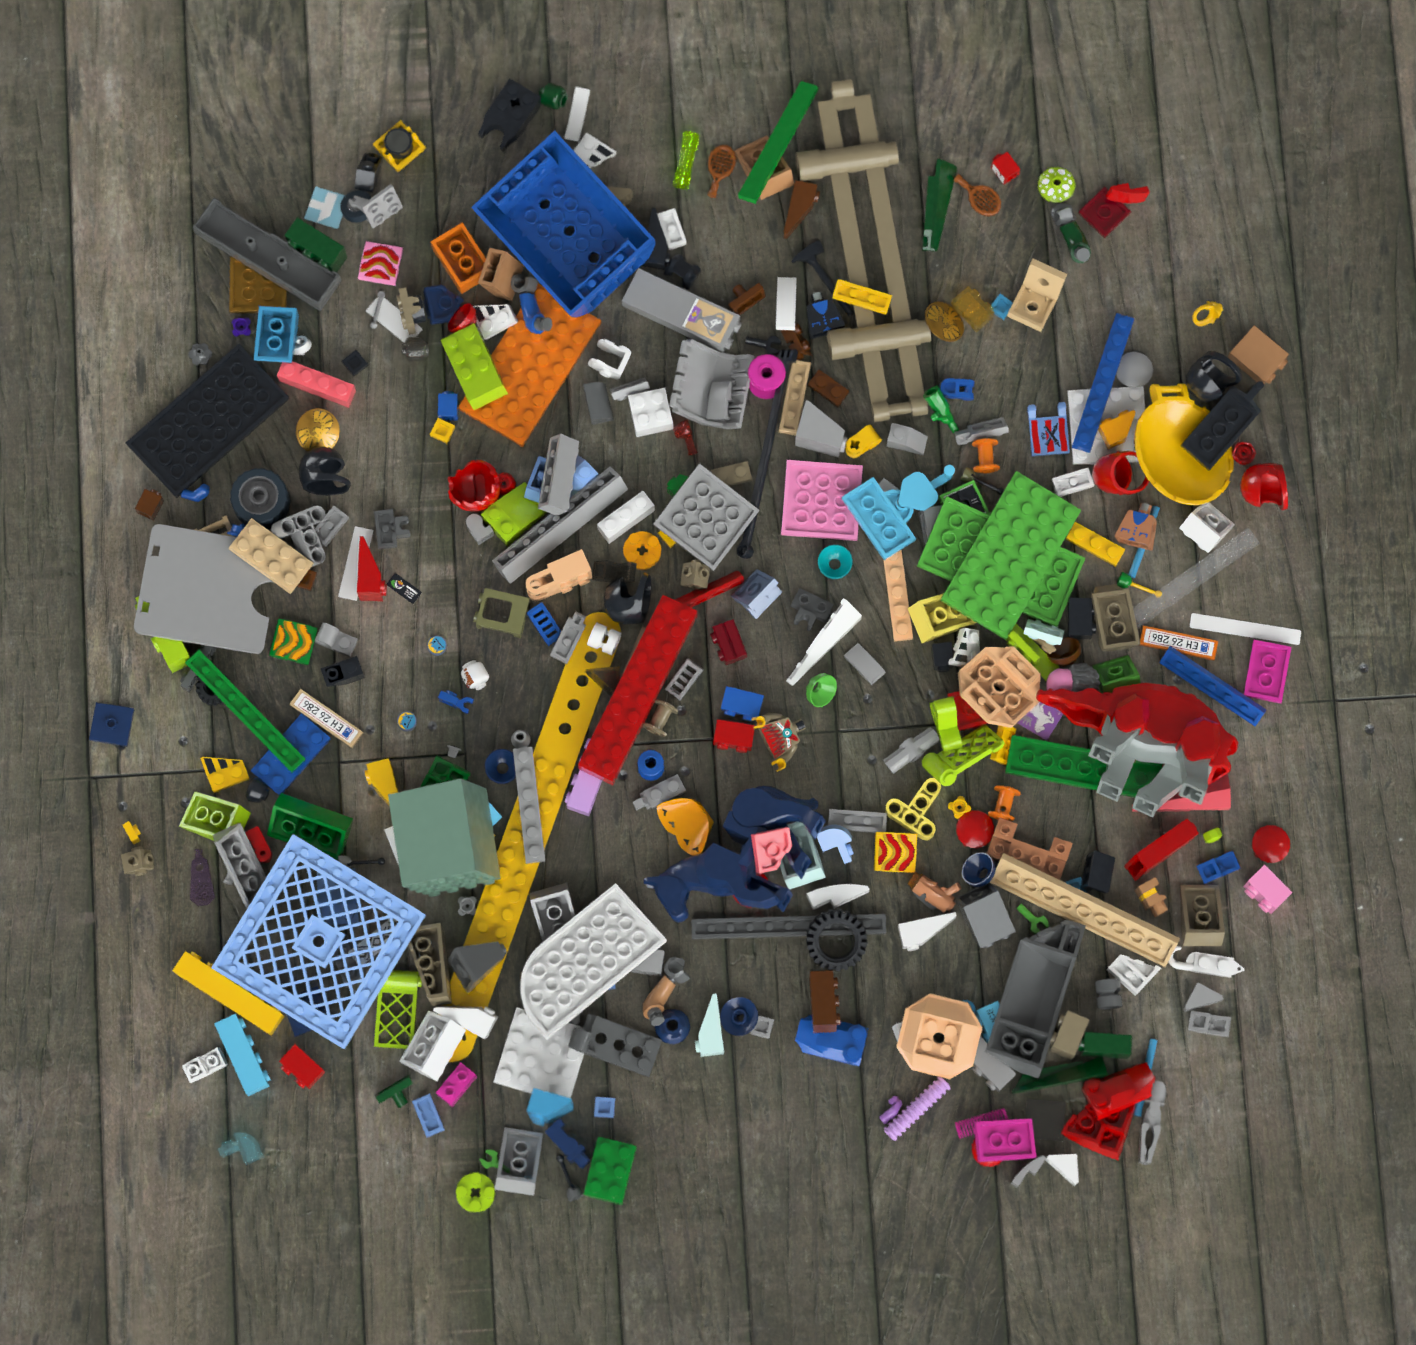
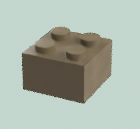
M1067 1011L1065 1015L1061 1014L1056 1025L1059 1030L1057 1033H1053L1050 1041V1046H1052L1050 1051L1072 1060L1089 1019Z

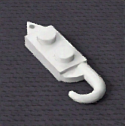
M1176 946L1174 952H1175L1176 950H1181L1182 947H1181V946ZM1200 952L1189 954L1186 962L1174 960L1173 954L1168 961L1176 969L1231 978L1232 975L1245 970L1232 957Z

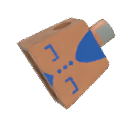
M1141 503L1138 512L1133 510L1127 511L1115 534L1118 543L1150 551L1153 550L1157 521L1153 515H1149L1152 508L1151 505Z

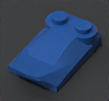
M811 1014L806 1018L800 1019L795 1042L800 1046L802 1053L859 1067L868 1028L840 1021L836 1032L813 1033Z

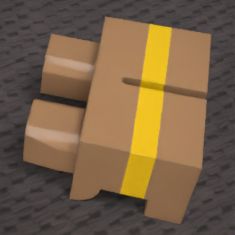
M1156 877L1134 890L1145 911L1150 909L1155 918L1168 910L1164 903L1167 897L1165 895H1158L1155 889L1159 885Z

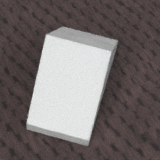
M1077 1154L1049 1155L1045 1159L1073 1186L1079 1182Z

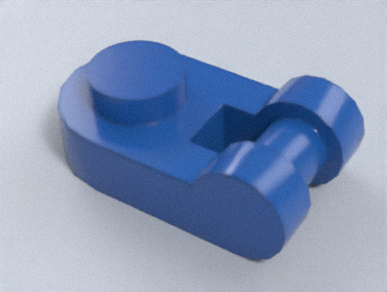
M948 378L943 380L940 390L945 398L972 401L974 400L972 388L975 381ZM959 386L965 387V391L959 392Z

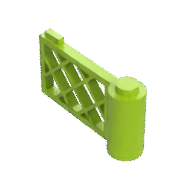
M983 725L961 739L962 745L970 743V746L947 752L941 751L938 754L934 752L928 753L922 759V767L940 784L949 786L955 782L957 774L992 752L995 753L1003 748V745H1005L1004 740L987 725ZM986 732V736L978 737L982 733ZM996 741L992 745H988V742ZM983 742L981 746H975L976 743ZM980 751L978 754L972 755V752ZM967 752L966 756H959L960 753ZM951 753H955L953 757H946ZM956 762H963L959 766H955Z
M393 970L380 990L377 1000L374 1047L407 1049L409 1046L401 1045L396 1038L405 1031L410 1037V1044L415 1035L418 987H422L418 971ZM382 993H391L395 1000L386 1006L382 1001ZM405 994H412L413 1003L406 1008L399 999ZM398 1001L405 1010L395 1017L389 1008ZM382 1005L385 1007L383 1011H381ZM387 1010L394 1019L385 1026L380 1019L381 1015ZM405 1012L411 1016V1023L406 1027L398 1020ZM397 1021L403 1030L394 1037L387 1028ZM384 1030L392 1037L386 1044L379 1043V1035Z

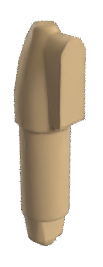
M1039 638L1032 639L1041 645L1042 649L1047 653L1051 654L1056 651L1054 645L1046 643L1045 640Z

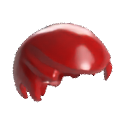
M472 460L462 470L457 469L454 477L448 476L447 478L449 482V499L466 511H483L495 503L500 495L499 476L495 468L483 460Z

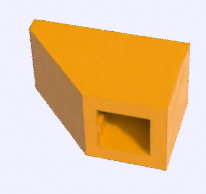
M1125 410L1119 413L1118 417L1114 419L1110 417L1101 422L1098 431L1108 450L1126 441L1135 416V410L1130 412Z

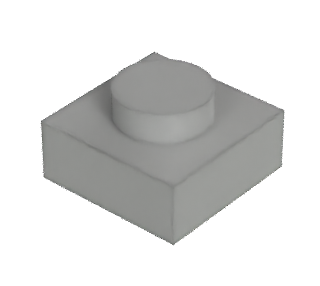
M758 1015V1022L750 1034L769 1039L774 1019Z

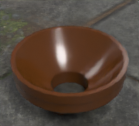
M1065 637L1062 638L1061 645H1054L1056 648L1055 652L1051 654L1046 652L1051 663L1065 667L1073 664L1079 657L1081 645L1077 639Z

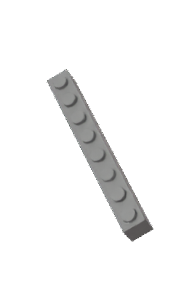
M611 466L608 467L569 499L570 506L567 512L557 516L554 514L548 515L494 558L492 562L499 573L510 584L625 493L628 488L623 479Z

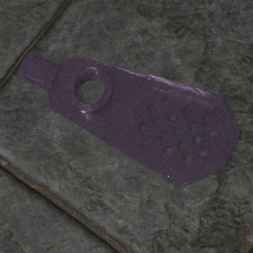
M195 849V859L191 864L190 900L197 906H207L215 898L208 861L203 858L202 849ZM203 865V870L197 871L196 867Z

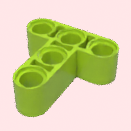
M953 696L931 702L930 709L943 752L963 748L957 726V710Z

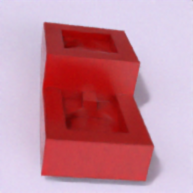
M1125 183L1111 186L1106 194V198L1120 203H1141L1145 201L1150 191L1148 186L1130 189L1129 184Z

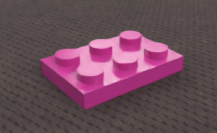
M1253 640L1243 694L1249 698L1281 704L1292 647Z
M1032 1118L974 1123L978 1162L1036 1158Z

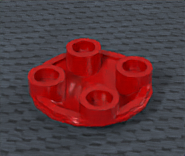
M972 810L964 813L959 818L956 825V833L964 846L981 848L991 842L994 834V824L986 813Z
M1266 825L1261 827L1253 836V853L1264 862H1280L1288 855L1290 839L1282 828L1275 825Z

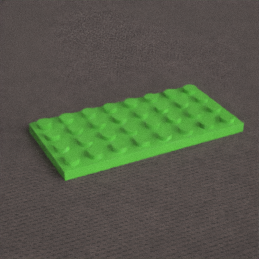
M1015 471L940 601L1006 640L1081 510L1018 471Z
M946 496L917 563V567L951 581L989 515ZM1060 547L1022 613L1050 626L1057 627L1085 557Z

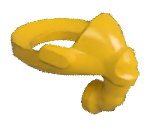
M1207 301L1206 304L1194 311L1192 315L1194 324L1197 326L1213 324L1216 318H1219L1223 306L1220 303ZM1203 309L1209 310V314L1204 320H1197L1199 311Z

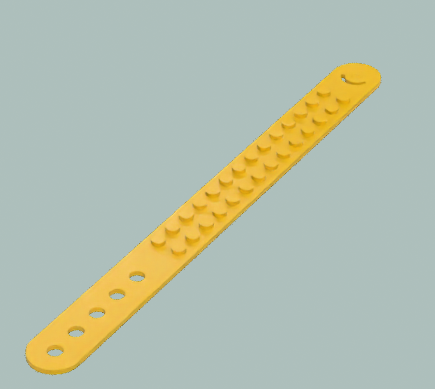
M595 612L586 616L583 622L586 626L568 663L565 664L533 752L544 850L616 653L615 650L611 656L602 652L601 648L595 649L587 645L589 636L596 623L607 626V630L614 629L621 632L619 623L614 622L604 612ZM605 636L603 643H607L608 636ZM588 652H594L597 655V659L595 662L589 663L585 660V655ZM582 675L586 676L589 680L588 684L583 687L576 683L577 678ZM575 699L579 701L580 706L577 710H570L568 708L570 700ZM563 723L569 724L571 726L570 733H560V725ZM518 796L497 851L501 879L495 880L494 884L485 885L463 946L498 941L499 944L502 943L508 953L540 864V862L526 864ZM507 954L469 993L465 991L454 972L450 981L452 1003L442 1006L488 1007ZM466 1029L464 1033L466 1040L459 1042L448 1062H458L465 1059L473 1050L478 1035Z

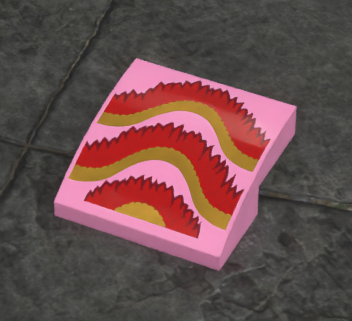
M366 241L358 280L395 286L403 248Z

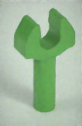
M1022 903L1016 908L1031 922L1030 931L1033 934L1037 935L1040 932L1036 926L1038 923H1042L1046 928L1049 927L1045 916L1035 917Z
M485 1150L486 1153L492 1156V1161L486 1162L480 1158L483 1167L486 1169L490 1167L498 1169V1152L495 1150ZM505 1165L502 1166L503 1171L510 1172V1168Z

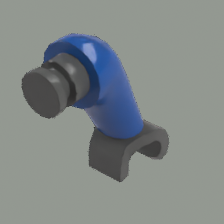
M522 274L514 275L511 278V287L514 292L522 293L519 295L526 328L534 334H541L544 331L551 330L552 320L541 314L534 295L538 280L531 277L525 278Z

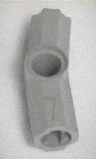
M929 727L916 737H910L899 746V749L883 761L894 774L909 762L912 763L919 759L926 750L937 744L940 739L935 730Z

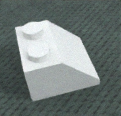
M1208 502L1198 506L1180 526V529L1187 537L1194 540L1202 550L1209 553L1235 524Z

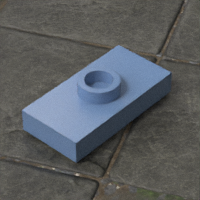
M431 1094L412 1101L427 1138L445 1130Z

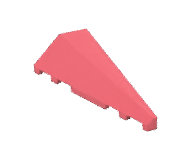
M1228 774L1208 785L1201 805L1188 798L1179 796L1180 792H1178L1156 812L1230 810L1231 791Z

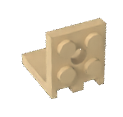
M1032 259L1023 285L1007 317L1041 332L1058 300L1067 274ZM1027 306H1034L1036 311L1029 310Z

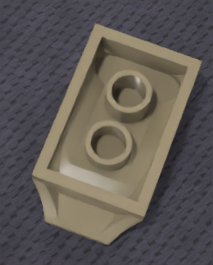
M1117 584L1095 587L1091 597L1099 634V647L1102 651L1110 652L1139 646L1140 639L1129 589H1123L1117 586Z

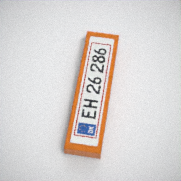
M1144 625L1140 637L1141 646L1165 651L1171 646L1184 655L1213 661L1215 660L1218 641Z

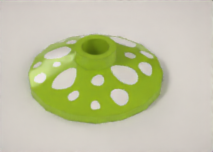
M1052 167L1045 170L1040 175L1038 181V190L1041 196L1052 203H1062L1068 200L1073 195L1075 189V180L1072 174L1060 167ZM1058 180L1060 185H1055L1054 181Z

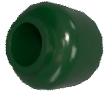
M554 83L546 84L539 91L541 104L553 110L564 107L567 102L568 95L566 90Z

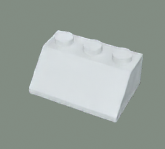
M428 1010L399 1062L428 1078L438 1081L457 1045L462 1040L466 1029L451 1019Z

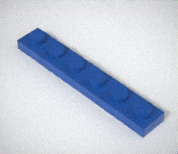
M1171 646L1159 662L1255 727L1266 712L1265 708Z

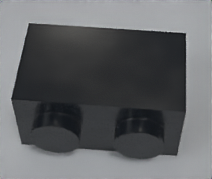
M1092 598L1068 599V637L1091 639L1092 635L1096 634V622H1092V615H1095Z

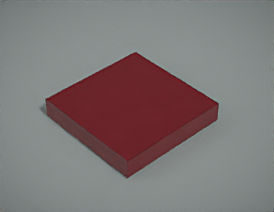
M1105 186L1078 211V214L1104 239L1131 214V211L1123 203L1106 198L1109 190Z

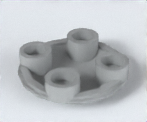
M1140 352L1126 353L1122 356L1116 378L1127 387H1144L1152 378V362L1146 355Z

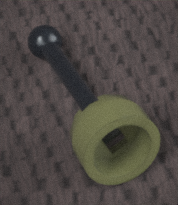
M969 467L965 468L960 480L965 483L974 480L997 491L999 495H1002L1004 492L1003 488H997L976 478L975 471Z

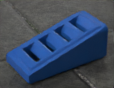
M540 603L529 610L527 616L545 643L550 646L556 642L561 630L545 605ZM540 611H543V614H541L537 618H534V615H536ZM547 617L548 620L540 625L538 624L539 621ZM549 624L552 625V627L543 632V628ZM556 630V632H557L556 634H554V635H552L551 637L547 638L546 635H548V634L551 633L552 631Z

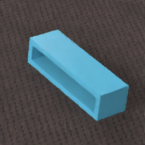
M234 1014L214 1023L246 1095L250 1096L269 1087L268 1081L271 1079L267 1071L262 1070L260 1066L262 1059L259 1053H254L252 1046L255 1044L251 1035H246L244 1028L247 1026L243 1018H238Z

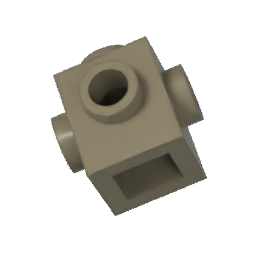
M691 560L690 563H683L680 585L692 590L707 589L710 568L700 560Z
M135 847L131 849V852L121 854L125 874L142 876L146 875L147 871L154 869V858L151 850Z

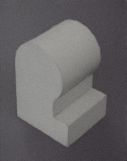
M471 514L467 517V528L478 545L494 536V531L490 525L486 528L484 527L480 515Z

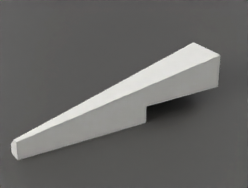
M842 599L841 605L831 615L829 621L806 651L807 654L786 680L790 685L793 686L861 620L862 615L846 599Z

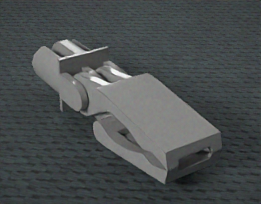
M1154 1081L1151 1091L1152 1097L1144 1101L1145 1104L1149 1105L1140 1126L1139 1163L1143 1165L1151 1163L1161 1130L1160 1106L1163 1107L1165 1105L1166 1086L1161 1081ZM1151 1127L1153 1138L1151 1146L1147 1151L1145 1136L1146 1131Z

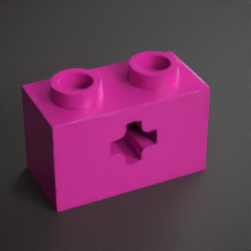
M460 1062L436 1094L453 1107L477 1076Z

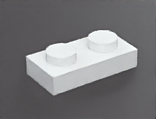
M675 208L658 213L668 249L671 250L687 245Z
M1089 468L1052 478L1053 486L1059 497L1094 487Z

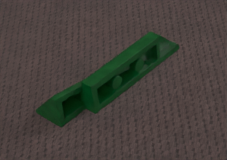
M937 159L935 176H928L922 251H938L957 172L956 165L942 159Z
M1103 1057L1085 1063L1079 1061L1042 1068L1039 1078L1023 1074L1013 1089L1012 1095L1082 1082L1091 1078L1105 1077L1108 1073Z

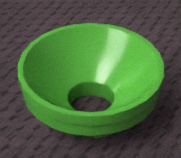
M821 673L812 677L806 686V696L809 703L815 707L827 705L836 693V679L827 673ZM818 682L817 688L813 690L815 684Z

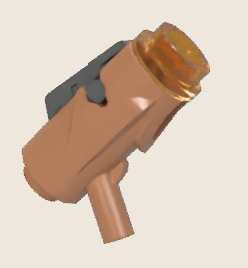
M917 872L907 884L911 887L910 889L913 891V894L931 910L937 908L943 913L946 910L948 912L952 910L956 904L953 901L955 897L952 894L962 889L958 882L949 888L940 887L937 885V882Z

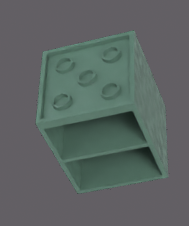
M457 779L388 795L402 887L409 888L410 891L415 890L416 893L422 892L423 895L434 897L441 895L440 892L447 891V893L458 892V888L472 889L476 888L477 884L491 885L495 883V880L501 879L486 788L464 779Z

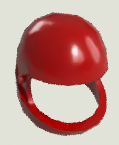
M1116 451V453L1107 454L1098 459L1092 471L1095 485L1106 493L1132 495L1144 490L1149 484L1146 476L1138 488L1126 490L1131 482L1132 470L1125 456L1137 457L1136 452Z
M1258 463L1249 467L1244 472L1240 482V491L1246 502L1259 508L1265 502H1272L1277 504L1281 510L1288 509L1287 484L1281 464Z

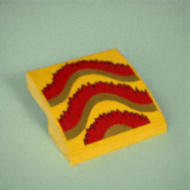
M876 832L874 871L915 873L917 834Z

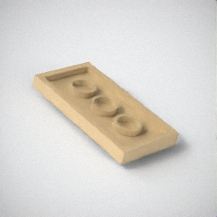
M252 518L229 547L230 551L289 594L294 591L314 564Z

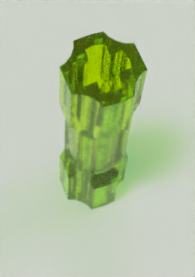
M684 131L681 152L673 181V186L678 189H689L695 151L699 141V134L696 132Z

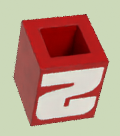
M1008 152L1003 155L999 153L992 159L991 168L1003 185L1019 175L1020 168Z

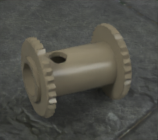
M656 699L654 703L658 706L649 724L644 723L643 727L654 735L666 737L667 734L663 731V728L670 714H677L678 709L666 701Z

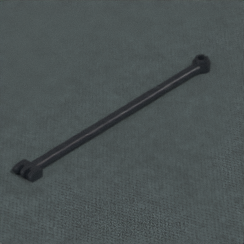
M796 349L779 350L778 358L785 366L786 374L783 383L775 389L751 498V504L757 509L760 506L791 363H796L798 356ZM758 513L744 530L741 544L737 547V555L743 559L751 558L754 554L751 542Z

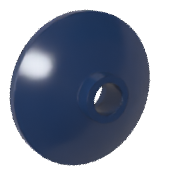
M736 997L725 1003L720 1013L721 1025L725 1031L734 1036H743L750 1033L758 1022V1010L755 1004L744 997ZM743 1014L744 1019L742 1021H739V1015Z

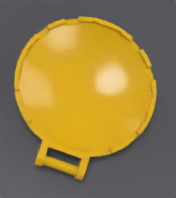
M1151 384L1149 391L1152 404L1141 414L1136 425L1134 437L1135 451L1141 469L1151 484L1173 501L1186 505H1202L1213 501L1225 491L1230 483V475L1234 469L1232 446L1208 471L1180 445L1210 411L1205 407L1198 406L1189 398L1186 384H1178L1177 386ZM1162 393H1177V396L1162 397Z

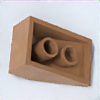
M768 136L734 150L747 177L769 139ZM781 157L759 197L761 200L794 185L791 168L783 157Z

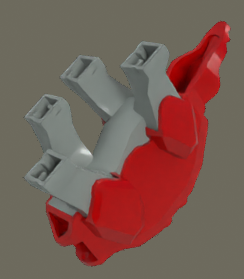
M1139 683L1116 687L1112 693H1100L1094 688H1087L1079 692L1062 688L1054 691L1050 688L1047 691L1040 689L1036 694L1038 701L1060 710L1074 725L1091 727L1101 734V736L1096 737L1088 755L1107 764L1106 772L1103 773L1096 793L1118 802L1133 763L1136 760L1139 762L1163 764L1162 769L1151 783L1138 790L1132 809L1154 817L1155 812L1178 792H1180L1179 796L1188 798L1201 805L1208 785L1230 772L1231 764L1227 756L1233 755L1238 749L1236 737L1223 728L1216 713L1201 700L1197 699L1194 694H1185L1175 686Z

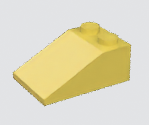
M943 594L920 600L907 608L921 643L938 639L977 622L940 601Z

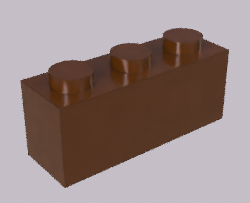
M833 970L810 971L809 982L813 1033L836 1032L837 1025H840V1013H836V1007H839V995H835V989H838V979L834 977Z

